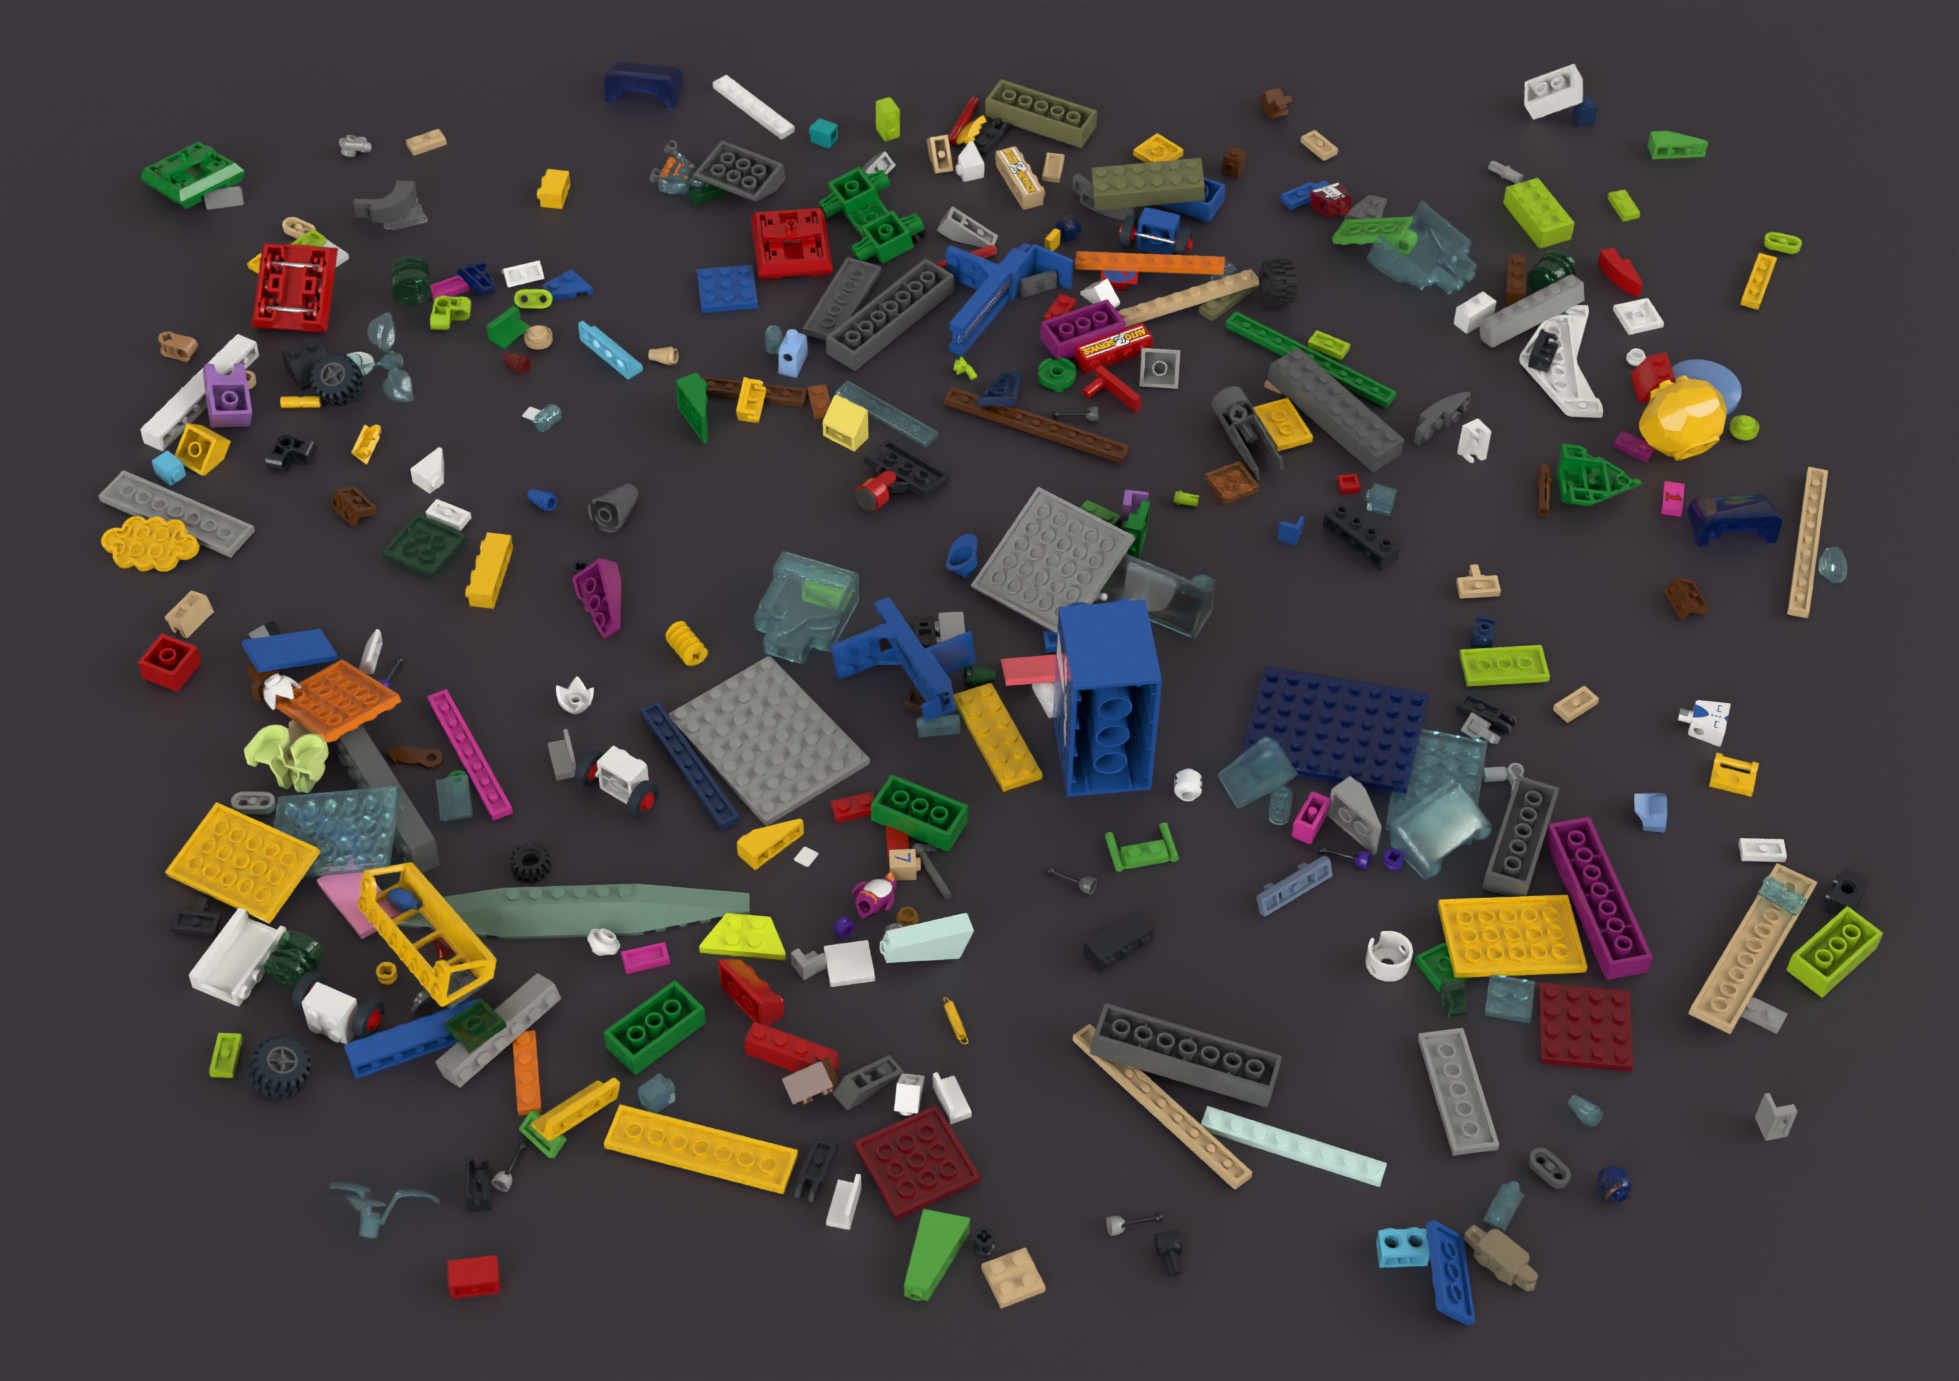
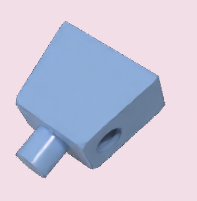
M794 329L787 331L779 348L778 374L797 378L809 354L806 335L800 334Z

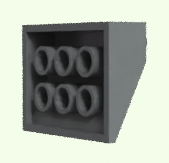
M723 140L693 174L694 178L755 202L775 192L785 181L784 164Z

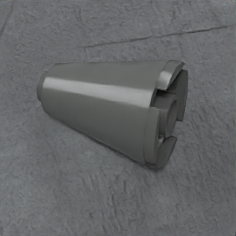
M626 483L593 498L588 505L590 519L592 522L596 521L599 524L598 528L607 533L616 532L626 521L639 497V492L635 486Z

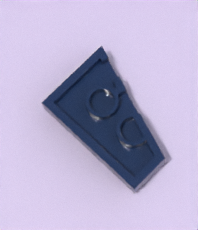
M1003 372L993 382L994 386L987 388L985 395L977 398L978 406H1016L1023 380L1022 372Z

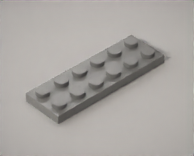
M1457 1028L1419 1033V1045L1452 1155L1498 1150L1499 1142L1464 1029Z

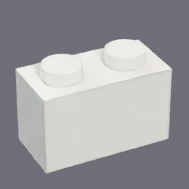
M1485 292L1479 293L1456 308L1454 325L1468 334L1480 326L1479 321L1494 314L1496 301Z

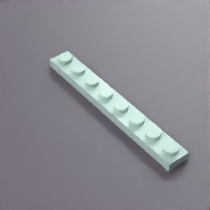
M1207 1106L1201 1122V1126L1209 1133L1377 1187L1381 1185L1387 1166L1385 1162Z

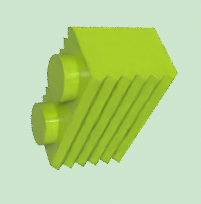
M891 97L876 101V130L884 141L901 136L900 109Z

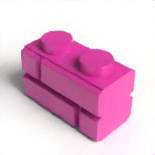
M1311 792L1294 821L1292 837L1307 844H1312L1329 814L1331 799L1316 792Z

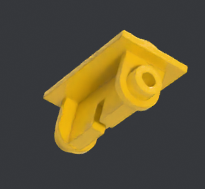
M376 424L370 428L364 425L351 451L354 456L365 464L368 463L380 438L381 427Z

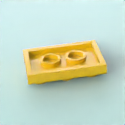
M1289 398L1253 407L1269 433L1277 451L1312 442V434Z

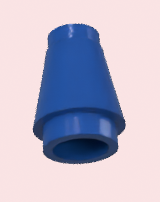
M531 489L528 492L527 498L543 511H552L557 505V498L551 492Z

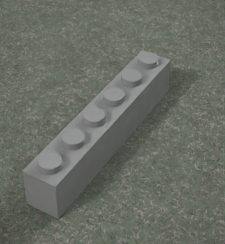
M1571 274L1479 321L1481 340L1493 348L1585 301L1583 282Z
M538 973L494 1010L505 1021L506 1028L471 1053H468L457 1042L435 1061L443 1077L459 1088L463 1086L521 1033L562 999L555 984Z

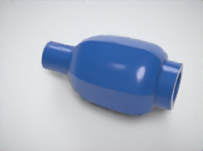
M395 888L387 894L388 902L396 910L408 911L412 908L419 910L422 907V903L407 889Z

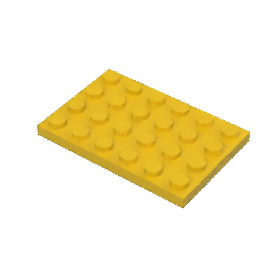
M216 802L165 873L168 877L232 907L242 908L248 914L270 924L321 852L315 846Z
M1568 895L1442 899L1438 901L1439 914L1455 978L1586 973L1588 967Z

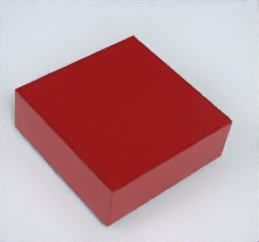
M1357 474L1337 476L1336 481L1341 495L1360 493L1361 487Z

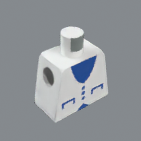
M1697 700L1693 711L1680 709L1678 721L1690 723L1688 731L1690 736L1721 747L1730 704Z

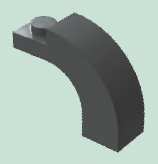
M396 181L393 192L381 199L354 198L355 216L372 218L373 223H384L400 218L411 210L417 198L415 181Z

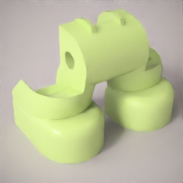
M270 725L261 729L244 749L248 765L256 767L259 762L269 764L271 770L276 775L278 786L289 789L294 783L297 792L309 793L325 771L324 762L329 755L327 742L319 734L304 735L291 746L289 731L282 725ZM289 749H291L293 759L287 755Z

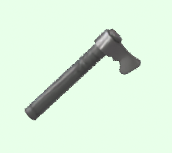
M914 844L912 849L916 850V858H920L921 863L946 900L951 898L952 893L926 855L929 851L938 852V848L930 844Z

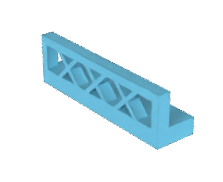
M584 321L578 323L580 340L625 378L630 379L643 371L641 363L595 325L590 327Z

